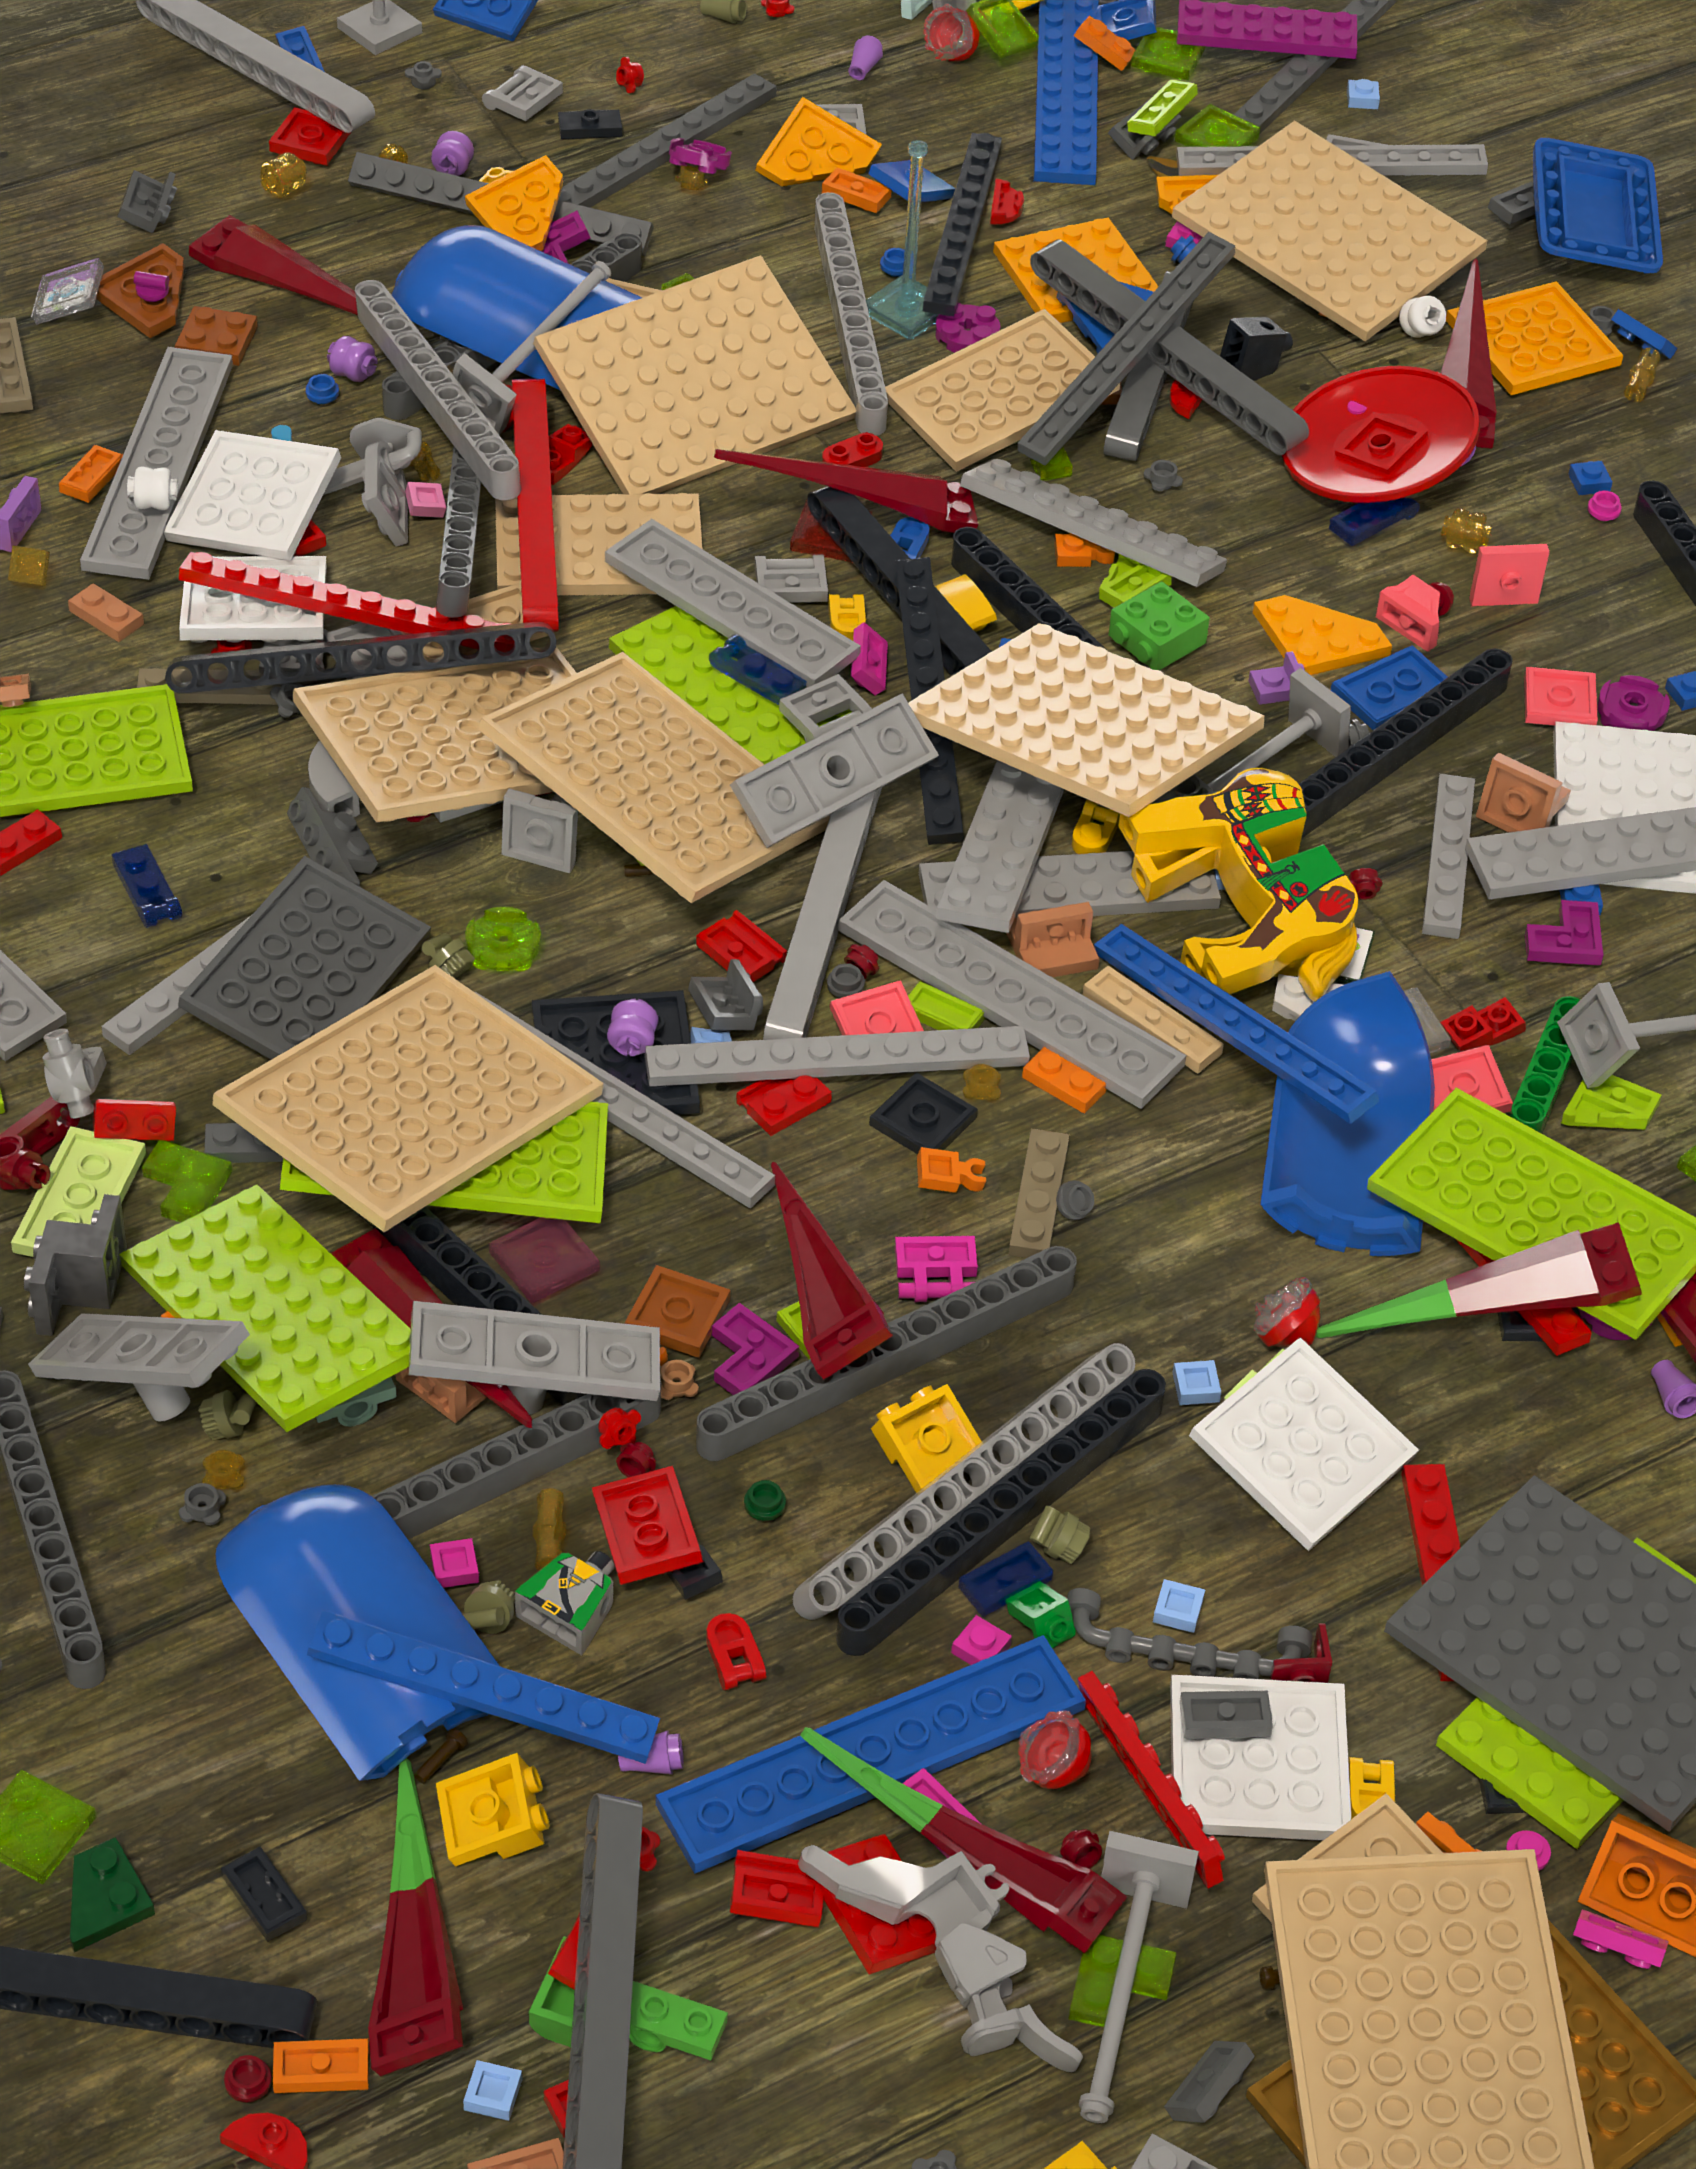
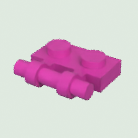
M975 1236L895 1237L897 1278H913V1283H898V1299H914L915 1303L927 1302V1298H942L975 1283L963 1282V1277H977L978 1265ZM927 1277H949V1282H927Z

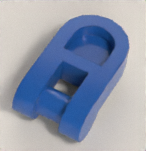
M905 517L898 521L890 536L900 547L908 549V551H903L910 559L920 558L929 540L930 527L928 524L913 517Z

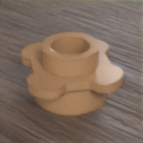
M671 1360L660 1366L661 1398L670 1400L673 1397H682L684 1395L687 1397L695 1396L699 1391V1386L693 1379L695 1375L694 1366L683 1360Z

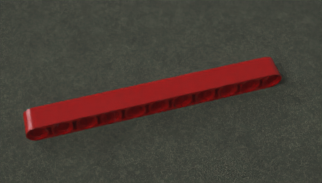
M512 379V391L517 394L513 405L515 456L519 462L521 492L517 496L523 623L544 622L550 625L554 632H559L545 379Z

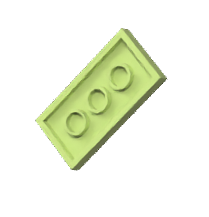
M70 1126L49 1167L51 1174L46 1185L41 1183L42 1188L36 1192L11 1241L13 1253L33 1257L35 1238L37 1235H43L47 1220L91 1224L93 1211L100 1210L104 1194L119 1195L122 1204L146 1155L145 1143L129 1139L94 1138V1131Z

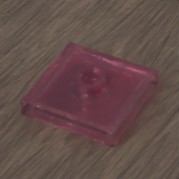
M541 1217L489 1243V1253L531 1304L600 1270L598 1258L566 1220Z

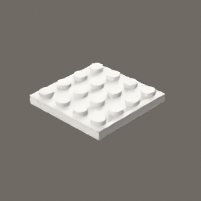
M216 430L164 531L166 540L291 561L341 460L338 448Z
M265 556L215 557L228 561L239 560L246 563V565L259 568H274L280 573L293 576H308L315 581L326 583V556H293L291 561ZM184 581L179 627L180 640H190L195 643H202L208 640H226L234 643L243 640H262L265 642L298 640L310 642L315 639H323L324 614Z
M1301 1338L1297 1339L1193 1427L1189 1434L1210 1457L1308 1551L1403 1468V1465H1407L1419 1451L1417 1447Z
M1171 1675L1172 1776L1180 1788L1181 1800L1185 1806L1192 1804L1197 1810L1203 1824L1202 1831L1205 1834L1325 1840L1351 1820L1344 1684ZM1268 1690L1273 1724L1271 1737L1184 1739L1179 1703L1181 1692Z

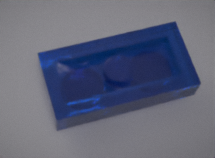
M1028 1541L961 1576L958 1588L980 1615L984 1617L1005 1606L1007 1598L1039 1581L1044 1584L1051 1581L1053 1569Z

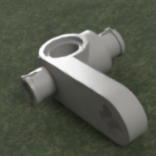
M68 1029L54 1030L43 1037L49 1051L42 1057L45 1064L46 1083L55 1101L67 1103L70 1118H80L94 1111L89 1095L95 1091L107 1062L101 1047L82 1049L80 1044H71Z

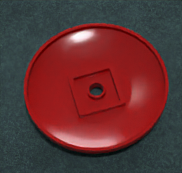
M1384 366L1356 371L1336 378L1317 388L1293 409L1306 421L1309 428V436L1306 440L1283 454L1282 459L1287 471L1296 482L1307 490L1329 499L1343 502L1371 503L1403 498L1421 492L1443 481L1468 459L1474 450L1480 433L1478 408L1471 394L1461 384L1436 371L1410 366ZM1350 401H1354L1367 407V409L1361 414H1352L1348 411L1347 406Z

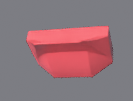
M1411 575L1397 586L1386 587L1380 591L1376 618L1428 652L1437 646L1440 592L1415 575Z

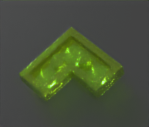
M159 1140L143 1164L142 1170L143 1177L173 1186L160 1205L161 1216L183 1222L211 1207L232 1173V1164L228 1160Z
M1099 1935L1087 1952L1082 1954L1069 2020L1099 2027L1105 2026L1124 1940ZM1141 1945L1131 1993L1167 2001L1176 1952Z

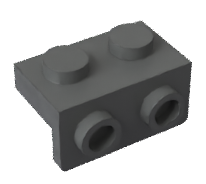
M1144 103L1114 125L1108 134L1134 160L1142 153L1145 156L1149 155L1159 145V140H1162L1164 143L1176 133L1177 129L1174 126L1181 119V116L1177 114L1156 136L1128 132L1127 122L1146 104Z
M134 170L129 179L117 217L131 225L153 233L158 222L164 224L169 215L171 206L168 205L171 204L177 187L172 186L176 174L169 172L164 183H161Z
M739 959L730 960L726 977H691L688 990L711 1030L722 1032L754 1030L757 1016L761 1015L763 1010V997L756 989L749 973L745 971Z

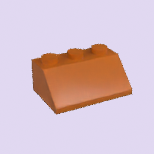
M1618 1813L1610 1823L1577 1902L1634 1929L1669 1941L1668 1945L1696 1957V1848Z

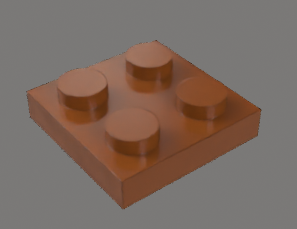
M194 306L175 344V348L232 355L233 365L239 366L258 327L257 316Z
M656 1265L624 1324L659 1327L660 1345L699 1358L712 1335V1325L721 1318L730 1302L731 1290Z

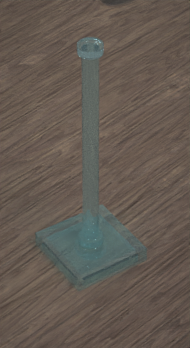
M915 140L908 144L911 162L903 275L866 299L870 318L908 340H912L934 325L939 315L922 311L927 287L915 280L924 156L928 153L927 143L920 140Z

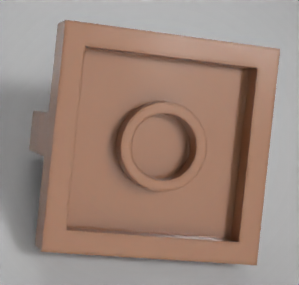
M1498 753L1492 758L1476 817L1507 832L1546 828L1550 826L1552 817L1568 802L1571 790L1563 787V782Z
M1089 902L1018 914L1017 918H1014L1009 933H1006L1016 957L1051 977L1096 970L1099 967V957L1090 939L1093 910Z

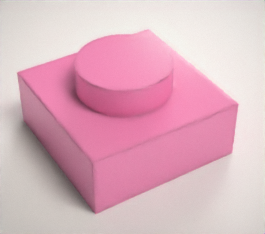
M407 483L405 493L410 516L444 517L446 505L441 484Z

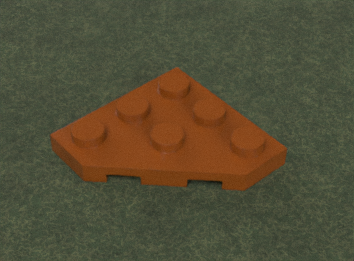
M162 243L101 275L95 299L143 334L152 338L176 325L185 269L184 258ZM141 271L169 276L168 294L156 302H149L140 298L136 294V284H134L135 272Z

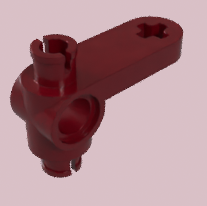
M51 1096L0 1134L1 1189L14 1190L19 1188L24 1190L31 1187L40 1189L42 1188L41 1183L44 1185L48 1183L51 1172L49 1167L43 1164L40 1155L62 1140L70 1126L77 1127L80 1118H70L67 1103H59Z

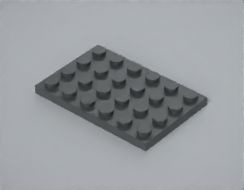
M304 856L180 995L178 1007L272 1060L377 999L422 944L430 937L431 927Z

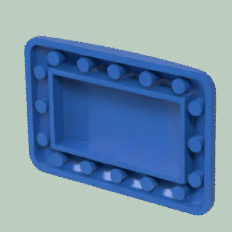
M1539 138L1536 140L1533 148V184L1536 225L1541 248L1549 254L1644 273H1657L1660 271L1663 264L1653 163L1647 158L1635 154L1552 138Z

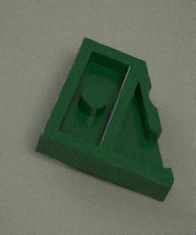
M116 1837L74 1856L70 1942L74 1953L155 1915L154 1905Z

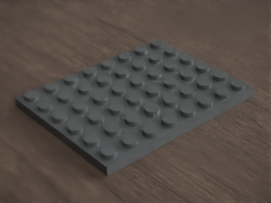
M1534 1475L1387 1621L1384 1632L1670 1832L1696 1803V1584Z

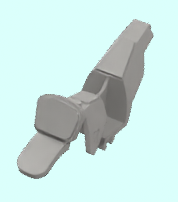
M815 1845L803 1849L798 1862L800 1870L835 1894V1898L892 1925L894 1923L898 1924L915 1914L926 1917L933 1924L936 1933V1960L951 1990L964 2008L967 2007L972 2025L961 2037V2045L966 2053H969L970 2056H978L1006 2048L1013 2044L1017 2037L1028 2049L1052 2066L1066 2072L1077 2070L1083 2059L1082 2053L1075 2046L1051 2032L1039 2020L1030 2004L1019 2009L1014 2008L1007 2011L1002 2001L1003 1998L1009 1997L1013 1991L1012 1980L1009 1977L1025 1968L1026 1952L1004 1939L987 1932L991 1920L1000 1911L998 1901L1006 1897L1009 1891L1007 1883H1003L998 1889H990L985 1884V1878L993 1875L996 1868L994 1865L986 1864L975 1870L963 1852L960 1851L929 1868L885 1857H877L848 1866Z

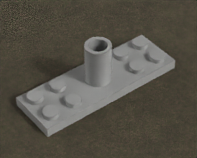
M902 693L736 779L730 784V787L766 848H769L938 757L939 754Z
M414 1301L411 1311L409 1375L507 1385L529 1415L542 1409L547 1390L657 1401L660 1393V1328Z
M80 1314L28 1365L35 1377L133 1383L155 1421H166L179 1415L190 1404V1397L184 1387L196 1388L205 1384L211 1378V1373L224 1360L231 1358L238 1351V1346L250 1334L242 1321Z

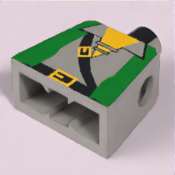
M595 1551L586 1562L569 1553H561L515 1591L516 1617L582 1656L613 1604V1581L608 1576L614 1569L613 1561L601 1551Z

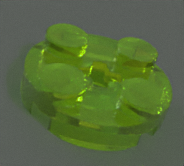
M494 907L485 910L484 916L476 921L474 917L468 923L465 931L467 950L475 958L473 965L481 970H515L519 972L528 970L541 947L539 924L536 921L533 923L527 919L526 912L513 907ZM500 936H508V941L502 942L498 940Z

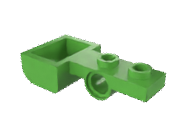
M563 1936V1939H562V1941H561V1943H560V1945H559V1947H558V1949H557V1952H556V1954H555V1956H554V1958H553V1960H552V1963H553V1961H554V1959H555V1957H556V1955H557V1953H558V1951H559V1949H560L562 1943H563L564 1940L566 1939L565 1936ZM546 1974L529 2011V2024L531 2028L548 2040L571 2047L575 1990ZM633 1981L629 2040L637 2047L650 2052H661L666 2046L712 2060L726 2027L728 2012Z

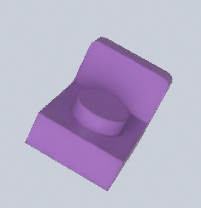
M1293 651L1285 653L1283 667L1250 671L1248 682L1259 705L1289 701L1290 675L1299 668L1305 670L1303 664L1298 663Z

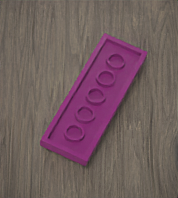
M1179 0L1177 44L1356 59L1357 14L1321 12L1316 9L1296 10L1288 7H1261L1256 4L1236 5L1228 2L1212 3L1199 0Z

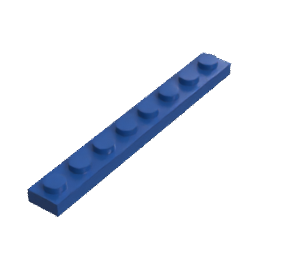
M322 1610L307 1653L308 1656L644 1764H646L660 1720L658 1717L325 1610Z

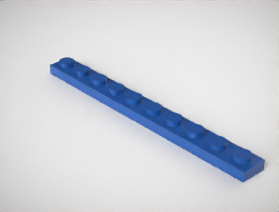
M1120 924L1094 944L1099 957L1348 1123L1352 1124L1379 1102L1375 1089L1123 924Z

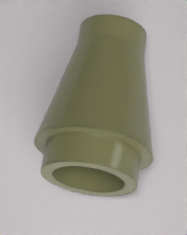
M701 0L700 9L703 15H710L735 24L737 21L745 19L747 2L746 0Z

